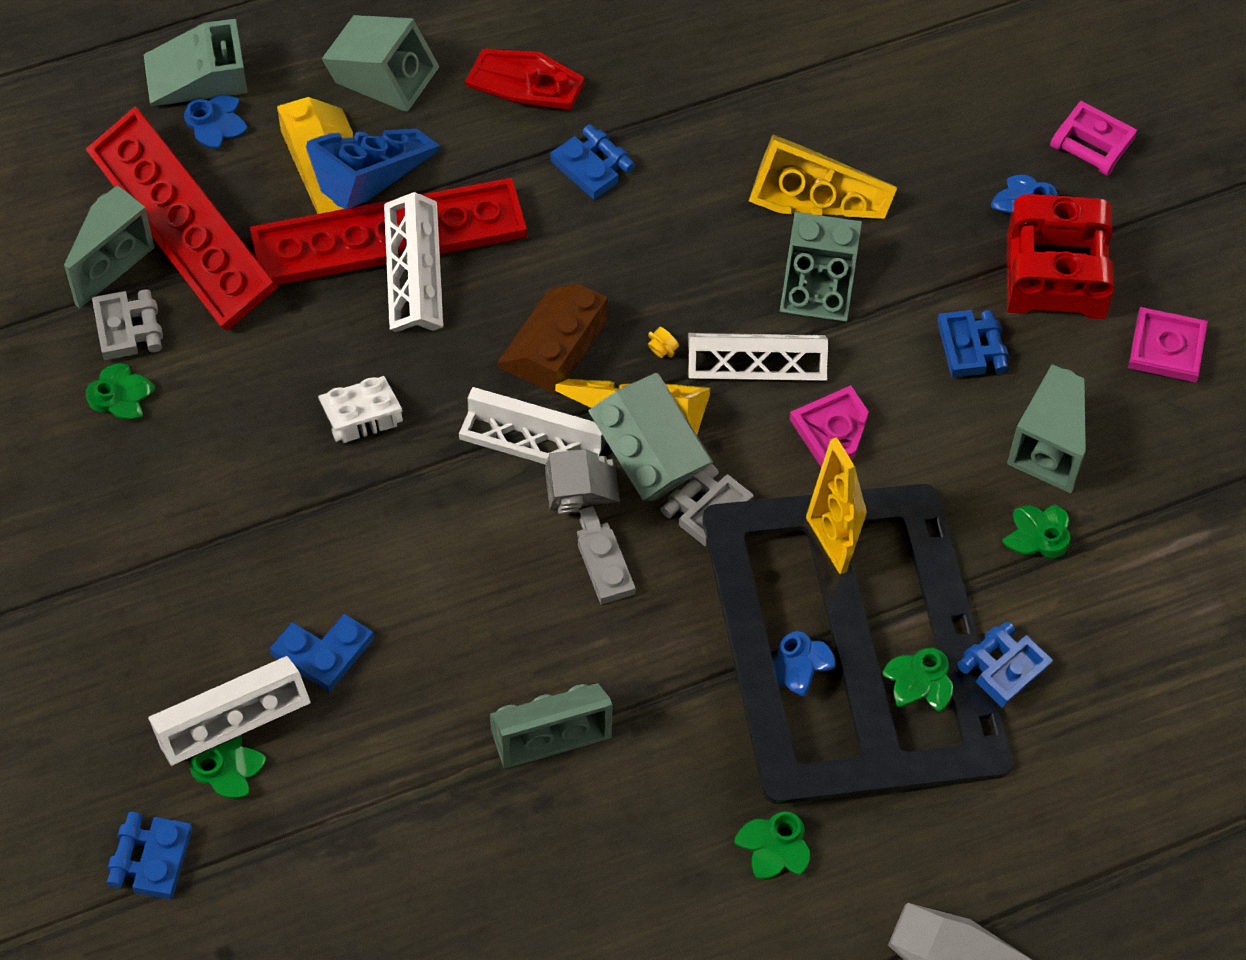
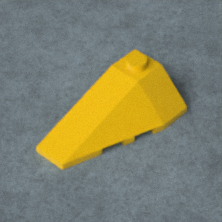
M310 97L277 106L281 133L317 214L344 209L337 206L332 199L321 192L306 149L307 141L329 133H340L342 138H353V131L342 108Z
M772 135L761 162L749 202L782 214L799 212L813 215H843L845 217L885 219L897 187L804 146Z
M567 379L557 383L555 391L592 408L615 391L630 384H621L619 388H614V382ZM665 384L697 435L710 396V388Z
M836 437L830 439L806 519L841 575L847 572L867 511L855 466Z

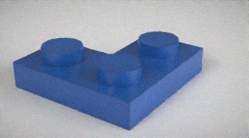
M346 614L341 616L322 640L292 622L270 647V654L277 660L288 656L302 676L330 693L374 640V633Z

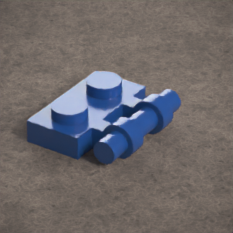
M588 124L582 131V134L588 141L583 144L577 137H572L550 153V161L595 200L618 184L619 175L615 172L617 169L621 168L626 173H630L636 164L629 158V153L622 147H616L609 141V135L603 130H597L591 124ZM600 150L608 156L604 161L596 155Z
M972 310L938 314L937 324L951 378L985 374L986 362L994 364L995 371L998 374L1009 370L1007 362L1009 359L1007 346L1002 344L1000 337L1002 334L1001 323L995 318L993 310L983 311L981 313L982 320L975 321ZM983 336L987 339L988 346H981L979 337Z
M1004 622L1000 627L994 626L985 634V639L979 645L973 644L964 652V657L957 663L960 671L965 674L969 673L973 668L980 669L983 673L978 677L976 683L1002 708L1042 674L1053 662L1027 635L1017 643L1011 637L1015 633V628L1010 622ZM994 650H1000L1004 654L997 661L990 655Z
M128 812L125 824L120 825L117 838L120 841L116 854L110 857L107 869L110 873L106 884L112 888L119 889L122 887L124 877L135 878L132 886L134 893L172 900L192 835L191 823L154 817L150 831L140 828L143 815L138 812ZM134 845L144 846L140 862L130 860Z

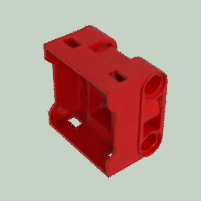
M1025 194L1015 199L1007 231V313L1025 314L1032 310L1082 313L1090 319H1106L1114 293V265L1112 260L1109 259V244L1113 233L1112 205L1110 202L1097 198ZM1034 244L1090 248V255L1067 251L1034 252Z

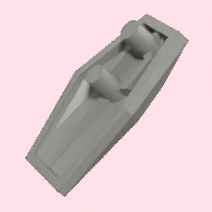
M910 903L905 904L888 944L904 960H1032L971 919Z

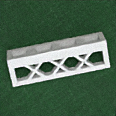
M413 192L384 204L390 330L394 332H399L415 325L432 331L443 328L437 201ZM405 208V217L401 224L397 225L396 211ZM405 237L407 247L400 257L398 256V247ZM407 269L408 280L403 288H401L399 279L404 270ZM406 301H408L410 316L401 319V309Z
M688 333V378L827 380L828 338L825 335ZM696 351H711L720 361L711 370H696ZM717 351L730 352L723 358ZM736 352H746L754 360L745 371H736L727 362ZM752 352L764 353L759 358H757ZM771 352H780L789 361L779 372L769 371L762 363ZM786 352L798 354L792 359ZM805 353H820L819 372H804L796 362ZM724 364L730 371L717 370ZM759 365L764 371L752 370ZM794 366L799 372L786 371L790 367Z
M472 387L468 396V414L459 432L460 440L542 464H546L549 453L540 451L536 444L545 440L556 442L559 448L550 453L587 449L598 453L599 457L605 446V438L593 421ZM475 419L490 423L493 429L483 434L470 431ZM515 430L522 432L526 439L514 444L506 441L503 434Z

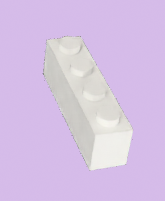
M285 656L148 718L160 748L172 766L311 702L298 669L288 656Z

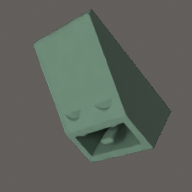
M236 19L202 23L143 54L151 107L197 99H209L219 95L230 96L248 93Z
M799 212L794 213L780 313L847 322L862 221Z

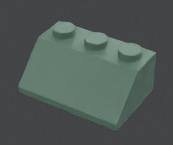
M654 373L615 391L588 410L643 501H657L713 463V460L659 373Z
M599 683L589 686L580 684L572 687L568 692L554 696L549 694L541 695L532 702L519 706L506 705L491 713V732L503 768L507 769L612 738V702L610 697Z

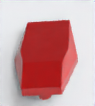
M483 49L465 80V86L518 104L567 110L572 109L585 84L583 76L541 52Z

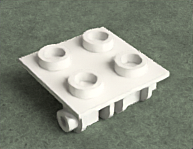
M384 376L367 378L359 384L346 388H334L328 393L318 396L333 427L332 433L335 442L342 440L343 443L360 438L357 425H359L363 437L367 436L366 422H369L371 430L375 434L377 433L375 420H377L380 431L395 428L397 423L403 421L402 408Z

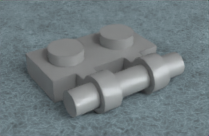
M150 290L139 291L137 294L138 300L129 302L126 291L92 297L104 360L138 354L136 343L142 341L147 343L150 352H158L162 349V327L156 320V315L158 314L157 302L152 299ZM141 317L143 325L133 326L132 318Z
M713 464L708 465L689 478L690 482L681 490L676 489L668 496V502L661 507V512L669 519L677 512L685 513L679 518V526L705 547L707 546V541L702 523L704 510L713 504L752 501L754 498L750 491L728 474L717 483L714 478L719 474V471ZM699 492L706 493L698 502L692 500Z

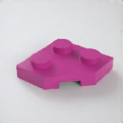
M850 385L791 411L790 421L820 467H822L830 439L836 437L851 460L855 459L869 411Z

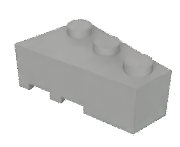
M587 449L549 453L545 465L550 510L558 509L559 515L578 513L579 508H582V506L620 502L614 459L607 460L606 456L598 457V453Z

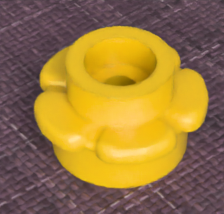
M659 327L654 333H648L651 339L648 346L658 357L663 358L665 355L668 357L674 356V351L679 347V344L667 330Z

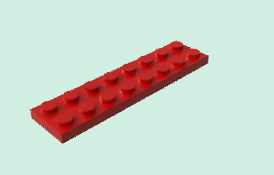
M136 106L86 148L87 152L114 187L118 185L146 207L152 237L224 330L228 331L278 288V285Z
M512 178L421 194L437 201L440 254L527 238V228ZM393 200L250 226L256 259L277 285L387 264L384 204ZM405 208L396 211L397 225H400L405 217ZM405 237L398 247V256L400 257L407 247Z

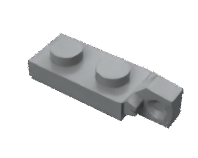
M593 506L579 510L581 514L579 521L583 530L577 531L578 548L600 604L635 595L636 588L608 522L600 524Z

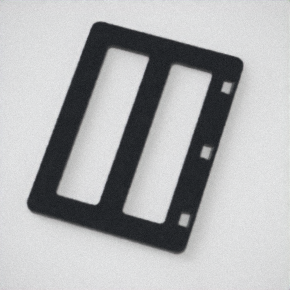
M928 484L861 490L867 511L863 524L899 521L903 524L936 648L946 655L949 662L947 676L953 684L951 703L962 745L905 752L899 747L852 559L847 572L840 575L806 519L813 495L713 504L704 510L702 517L703 528L764 797L773 804H787L996 779L1006 776L1012 767L1013 760L997 702L976 683V680L983 672L980 669L973 668L969 673L965 674L960 671L957 665L964 657V652L973 644L979 645L980 642L940 498L936 489ZM936 522L940 537H929L926 523ZM792 531H803L807 534L861 752L860 757L800 764L796 761L744 537ZM962 618L966 634L955 633L952 619ZM990 718L994 735H983L980 720Z

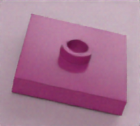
M1140 307L1128 368L1197 383L1208 321Z

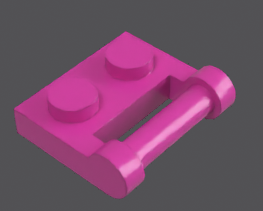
M1080 101L1054 134L1050 147L1058 151L1063 149L1099 168L1098 172L1109 176L1118 160L1135 139L1137 129ZM1072 134L1108 154L1103 156L1072 140L1069 136Z

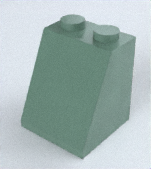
M353 15L322 57V61L335 83L402 111H409L439 68L413 18Z
M1052 364L1017 425L1007 464L1066 492L1072 493L1086 451L1084 378L1076 375L1071 370L1062 369Z

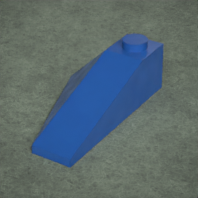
M416 128L384 130L382 136H368L365 131L356 132L354 138H342L340 133H329L307 141L306 149L321 192L332 199L337 206L346 210L372 199L438 152L441 145Z

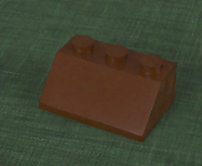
M580 284L549 289L498 360L497 367L557 395L559 392L555 391L556 384L569 378L606 324L608 297Z

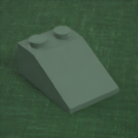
M118 185L108 193L101 195L91 206L64 264L73 299L79 309L155 248L146 207Z

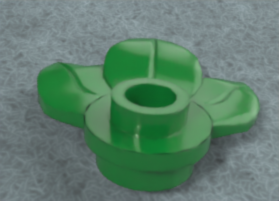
M118 363L108 366L101 371L99 380L93 381L87 386L85 397L89 406L97 412H111L120 419H138L143 417V412L138 402L150 396L155 390V385L144 376L131 375L128 364Z
M1031 505L1018 507L1013 511V519L1018 529L1002 540L1007 548L1020 554L1029 555L1040 551L1043 556L1048 558L1060 557L1067 551L1071 543L1070 533L1067 530L1069 525L1068 514L1057 505L1049 506L1044 512L1038 507Z
M925 648L918 651L914 656H898L892 659L883 670V676L896 681L894 697L898 707H904L925 698L933 709L942 712L949 704L953 695V684L947 676L949 670L948 658L938 649ZM931 661L935 662L936 665L934 667H926L924 663Z
M241 734L192 756L189 767L191 775L196 781L202 784H210L219 796L239 799L249 795V786L246 780L257 775L267 760L260 752L242 747ZM212 763L216 765L210 771L203 770L206 764Z
M791 812L777 813L769 820H751L739 830L735 837V845L753 851L752 870L755 877L759 880L773 878L785 867L790 872L801 875L809 864L810 850L803 841L804 824L798 816ZM788 828L792 834L790 836H782L778 830Z

